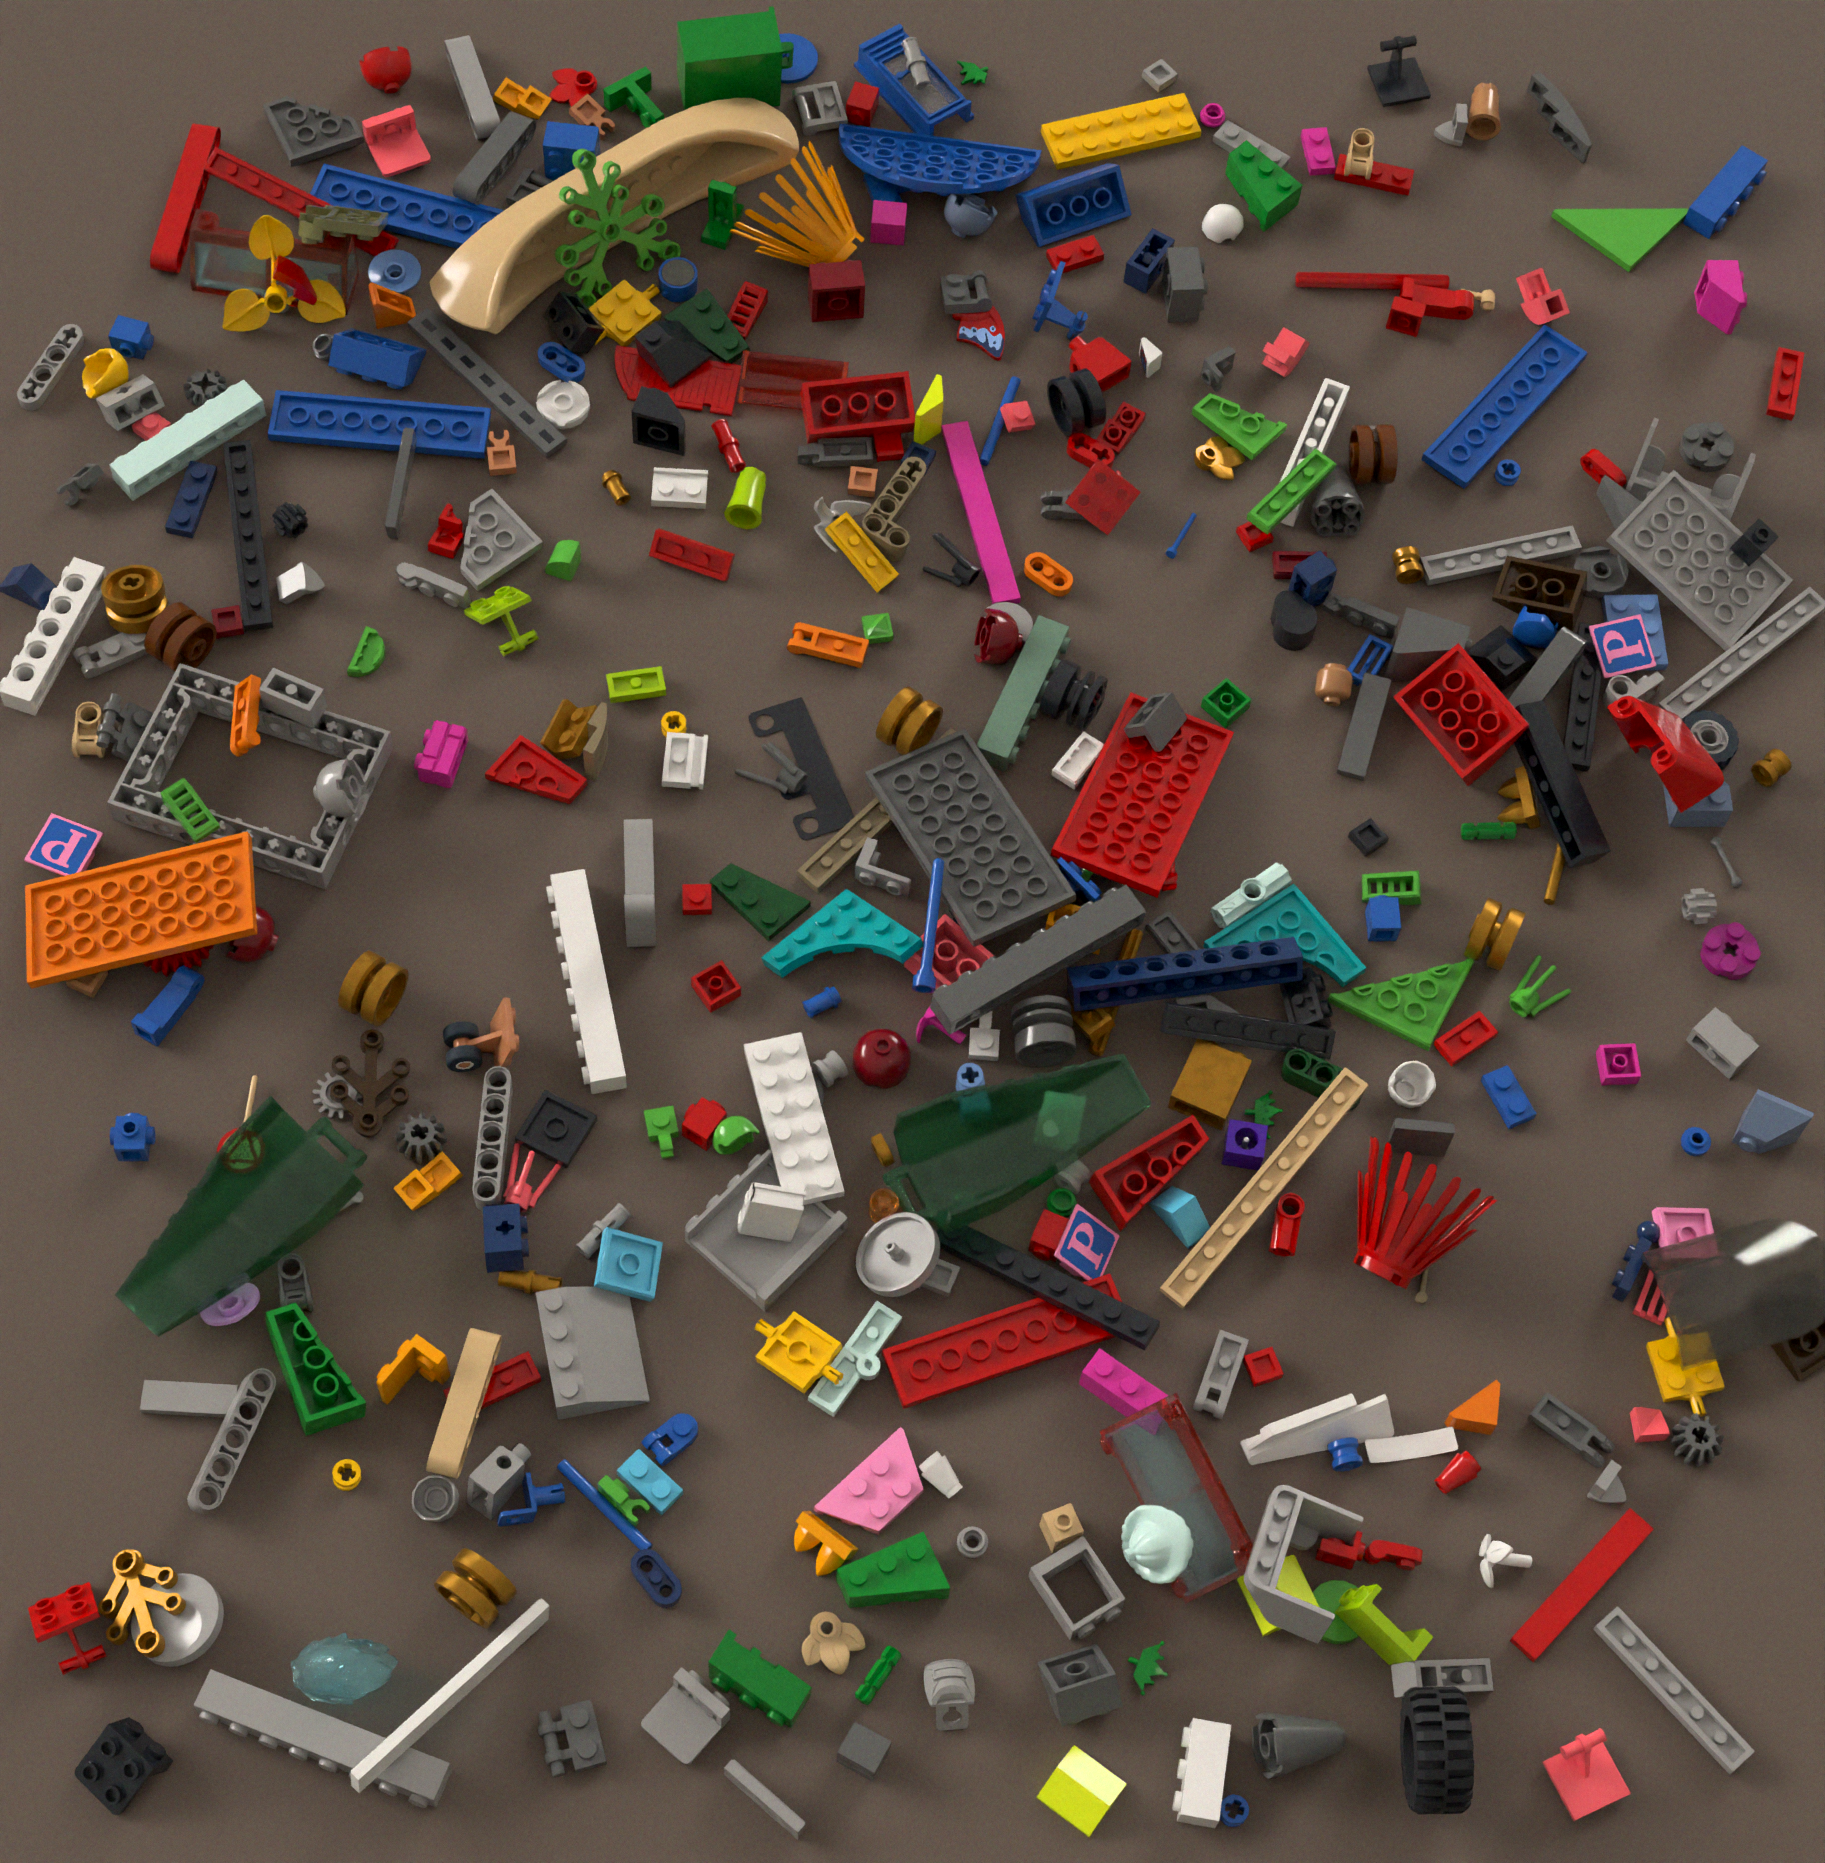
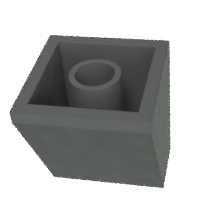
M1407 607L1384 678L1391 679V682L1413 681L1458 643L1469 653L1473 639L1468 638L1471 627Z

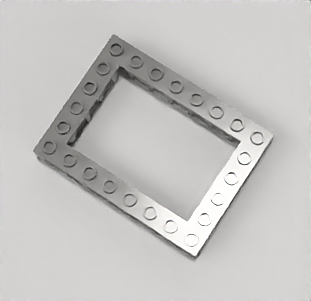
M179 663L107 802L112 819L189 845L248 831L252 837L253 866L326 890L362 814L351 817H336L323 809L324 812L317 826H313L311 830V845L296 840L295 836L290 835V837L271 832L267 827L263 826L262 829L244 823L240 818L235 820L216 814L215 810L210 809L209 811L221 828L196 843L164 805L161 792H158L198 712L232 722L235 686L240 683ZM260 699L258 709L260 718L257 731L342 759L356 761L365 780V785H360L361 795L367 794L368 802L393 750L390 731L326 710L313 729L264 708ZM187 803L179 809L182 810L190 804ZM198 810L187 817V820L200 813V811ZM204 819L193 826V828L197 829L208 821Z

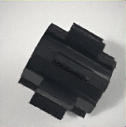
M285 502L280 507L278 506L272 515L274 518L273 522L276 524L274 528L282 537L287 535L289 538H297L305 532L306 527L309 525L307 523L308 518L305 516L307 512L299 504L294 506L291 502L289 504Z

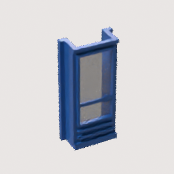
M901 24L859 45L858 61L854 63V67L871 86L879 88V95L914 133L934 136V125L956 113L965 122L974 119V114L971 112L972 102L959 92L921 49V55L925 57L927 62L925 67L931 84L924 90H917L915 88L911 71L906 67L907 58L901 45L902 41L909 36L903 30Z

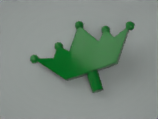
M957 61V64L963 68L960 74H966L964 81L961 82L962 85L972 81L973 84L982 82V84L986 83L988 67L980 69L975 63Z
M1271 1090L1266 1095L1255 1100V1110L1245 1109V1115H1255L1254 1123L1267 1125L1268 1127L1273 1126L1275 1123L1269 1119L1279 1112H1283V1109L1271 1106L1272 1103L1276 1102L1275 1099H1269V1096L1273 1093ZM1267 1131V1139H1270L1271 1136L1268 1135V1131Z
M1161 1641L1158 1645L1143 1649L1140 1660L1129 1657L1128 1662L1137 1665L1133 1676L1141 1689L1142 1696L1145 1695V1684L1154 1685V1681H1151L1150 1676H1168V1673L1164 1672L1156 1662L1159 1659L1164 1660V1656L1158 1653L1160 1647L1165 1645L1164 1641Z

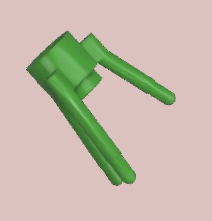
M1540 955L1536 956L1516 990L1509 996L1510 1007L1521 1017H1526L1528 1014L1534 1017L1542 1009L1571 993V990L1568 988L1538 1004L1540 997L1536 991L1556 970L1555 965H1552L1531 988L1527 987L1524 989L1542 959Z

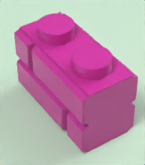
M436 720L431 730L426 729L423 737L424 751L417 754L414 763V769L417 770L418 778L421 782L435 783L437 786L452 788L469 741L468 732L465 727L455 724L450 725L447 722Z

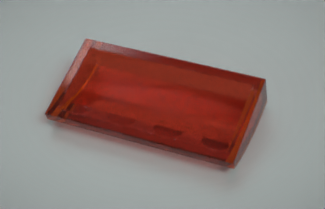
M743 350L737 403L803 410L800 395L802 383L848 378L849 362Z

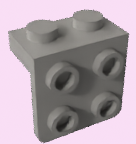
M681 1667L673 1676V1686L643 1718L641 1726L644 1731L683 1765H689L730 1720V1709L728 1708L730 1704L719 1692L715 1691L712 1694L704 1687L705 1681L696 1672L691 1670L688 1673Z

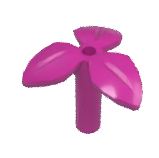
M930 1006L926 1010L925 1015L920 1019L916 1030L918 1043H920L922 1033L928 1025H934L958 1044H961L966 1037V1034L960 1030L949 1035Z

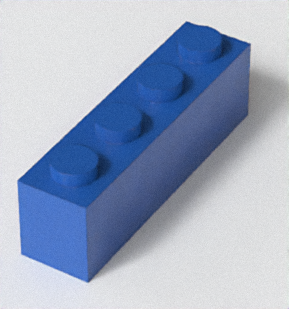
M1742 145L1689 207L1683 224L1708 239L1716 231L1721 232L1728 219L1726 218L1729 215L1733 217L1741 205L1740 202L1742 200L1747 201L1752 194L1753 186L1755 184L1759 186L1767 174L1764 169L1768 160Z

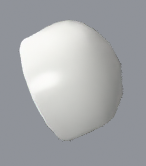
M1229 204L1213 206L1209 209L1202 222V231L1207 238L1216 243H1222L1228 238L1234 240L1244 228L1243 216L1236 207Z
M1419 1061L1405 1062L1396 1068L1390 1076L1388 1091L1398 1105L1409 1109L1419 1107L1427 1102L1436 1088L1434 1073L1426 1064Z

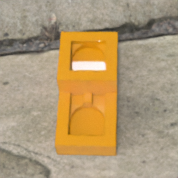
M507 77L492 98L494 102L511 111L535 119H539L552 100L531 85L526 90Z
M442 1151L420 1171L418 1169L412 1171L393 1189L409 1208L415 1211L448 1189L463 1174Z

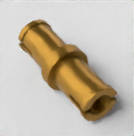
M519 1270L502 1271L499 1273L498 1286L524 1290L525 1294L530 1295L533 1292L561 1288L563 1283L561 1277L537 1274L536 1270H529L528 1272Z

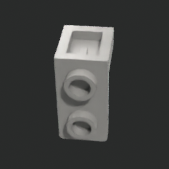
M867 837L855 865V879L866 886H877L886 889L890 894L908 897L911 889V879L878 868L881 853L877 852L878 840Z

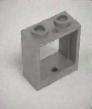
M1084 1536L1030 1568L1028 1578L1069 1640L1076 1636H1079L1080 1639L1088 1636L1096 1629L1095 1624L1104 1619L1106 1622H1110L1122 1613L1121 1608H1123L1125 1597ZM1082 1560L1109 1603L1073 1624L1046 1581L1077 1561Z

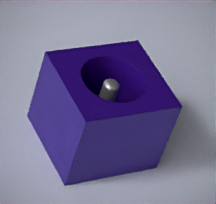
M1230 1119L1225 1133L1221 1164L1258 1171L1264 1159L1268 1126Z

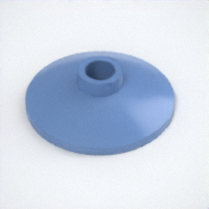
M387 250L375 256L370 262L368 276L370 282L402 294L413 289L418 284L421 278V266L417 258L409 252Z

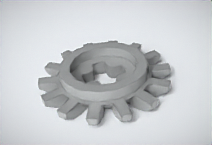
M327 1072L324 1074L327 1079L325 1083L319 1079L316 1082L321 1087V1090L313 1089V1094L320 1096V1098L313 1100L314 1105L323 1104L318 1109L320 1113L329 1109L327 1117L330 1119L336 1111L339 1112V1119H343V1111L346 1109L340 1103L331 1099V1086L336 1082L345 1083L349 1089L348 1095L354 1101L363 1100V1097L341 1075L331 1077Z

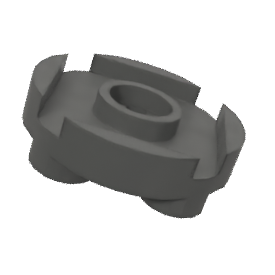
M1716 421L1696 423L1687 427L1679 444V453L1684 462L1689 466L1694 464L1700 467L1699 471L1703 472L1721 470L1727 465L1734 452V443L1731 436L1724 430V426ZM1702 444L1710 445L1711 451H1708L1706 447L1702 448Z
M1602 546L1590 547L1581 553L1576 559L1573 569L1587 571V593L1585 597L1603 598L1604 595H1616L1622 591L1629 571L1628 565L1621 555L1618 554L1616 556L1610 553L1611 549ZM1596 568H1600L1601 572H1606L1607 574H1604V576L1597 575L1595 573Z

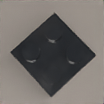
M544 1090L515 1136V1142L568 1168L597 1122V1115Z

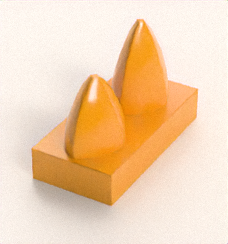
M802 1511L796 1520L798 1526L795 1531L794 1546L797 1552L810 1550L820 1542L823 1543L816 1559L817 1576L833 1572L846 1560L852 1559L859 1550L811 1511Z

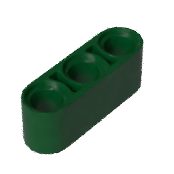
M1293 1049L1285 1057L1281 1076L1288 1084L1319 1098L1343 1069L1304 1050ZM1296 1064L1299 1065L1302 1069L1295 1070L1290 1065ZM1317 1077H1325L1329 1082H1320ZM1362 1096L1358 1099V1101L1353 1105V1107L1350 1110L1355 1109L1359 1105Z

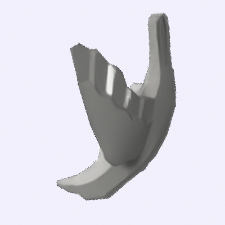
M821 497L814 504V510L821 520L818 525L814 526V529L824 543L837 553V546L827 534L825 528L846 511L851 517L861 515L868 511L871 503L853 500L834 501L829 509L823 497Z

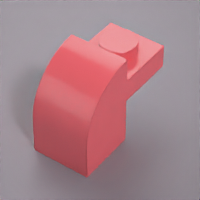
M1543 268L1516 278L1524 299V303L1520 305L1525 315L1534 324L1541 325L1570 313L1562 290L1558 289L1551 292Z
M1283 327L1274 344L1267 342L1262 350L1267 354L1262 364L1286 377L1299 363L1310 343Z

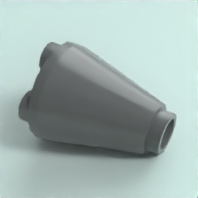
M1336 465L1335 470L1320 483L1311 508L1310 518L1312 524L1317 529V534L1322 537L1355 535L1360 531V526L1364 521L1365 510L1349 473L1340 465Z

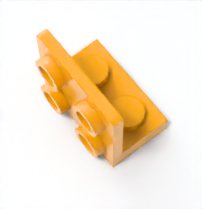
M416 1334L411 1341L406 1340L397 1351L398 1356L391 1364L387 1363L381 1368L377 1375L378 1380L376 1383L382 1401L388 1405L418 1368H420L418 1371L424 1378L430 1382L437 1380L442 1385L451 1375L446 1355Z

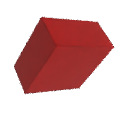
M1395 296L1386 329L1417 337L1426 305Z
M722 960L691 977L692 988L710 1013L741 996V986Z

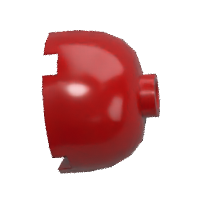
M397 46L398 51H390L389 47H382L364 54V61L359 60V64L366 82L372 88L385 91L387 94L398 92L400 87L409 80L412 72V62L407 48Z

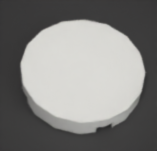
M553 381L545 385L537 396V411L555 428H573L581 424L588 417L590 410L589 395L584 387L576 382Z

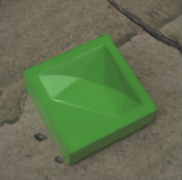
M889 613L862 616L861 622L864 637L869 640V644L893 641L894 635Z

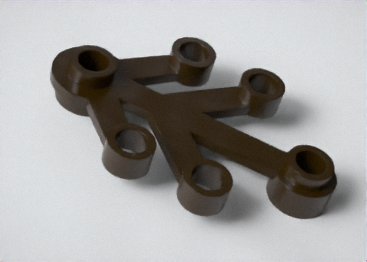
M374 1029L365 1031L360 1038V1048L365 1053L364 1080L350 1067L348 1057L338 1055L332 1060V1071L336 1075H341L363 1097V1108L348 1095L349 1089L345 1083H334L330 1089V1097L333 1101L340 1103L354 1117L353 1127L363 1137L377 1135L382 1130L383 1118L397 1106L406 1104L409 1098L408 1089L403 1085H397L391 1090V1097L375 1108L376 1097L398 1079L408 1076L410 1063L404 1058L396 1059L392 1064V1069L376 1081L377 1056L383 1050L384 1037L381 1032ZM375 1037L378 1041L370 1043L367 1041V1038ZM343 1062L346 1064V1067L338 1068L336 1063ZM403 1065L406 1067V1070L398 1071L396 1067ZM337 1089H341L345 1093L341 1096H338L334 1093V1091ZM402 1092L405 1097L401 1099L396 1098L395 1093ZM365 1118H371L374 1122L370 1125H367L363 1122V1120Z

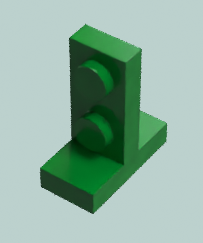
M646 66L603 89L604 106L609 112L626 104L631 112H635L640 117L645 128L664 119V114L645 94L652 90L651 72Z
M712 179L708 186L709 221L701 235V243L726 250L733 236V233L729 231L736 229L734 224L740 221L744 213V205L737 203V187Z

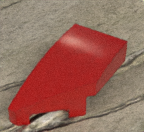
M278 255L274 264L272 278L294 287L293 297L314 306L317 301V295L303 268L291 260Z
M447 503L438 518V527L428 542V551L454 559L463 542L464 533L462 531L463 523L453 513L451 504Z

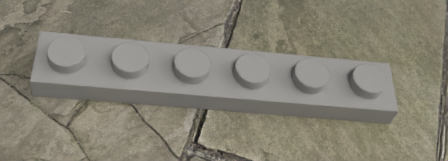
M1572 525L1421 557L1419 564L1423 568V576L1427 586L1502 570L1507 556L1541 562L1579 554L1582 546Z
M1618 1606L1593 1628L1729 1775L1755 1752Z

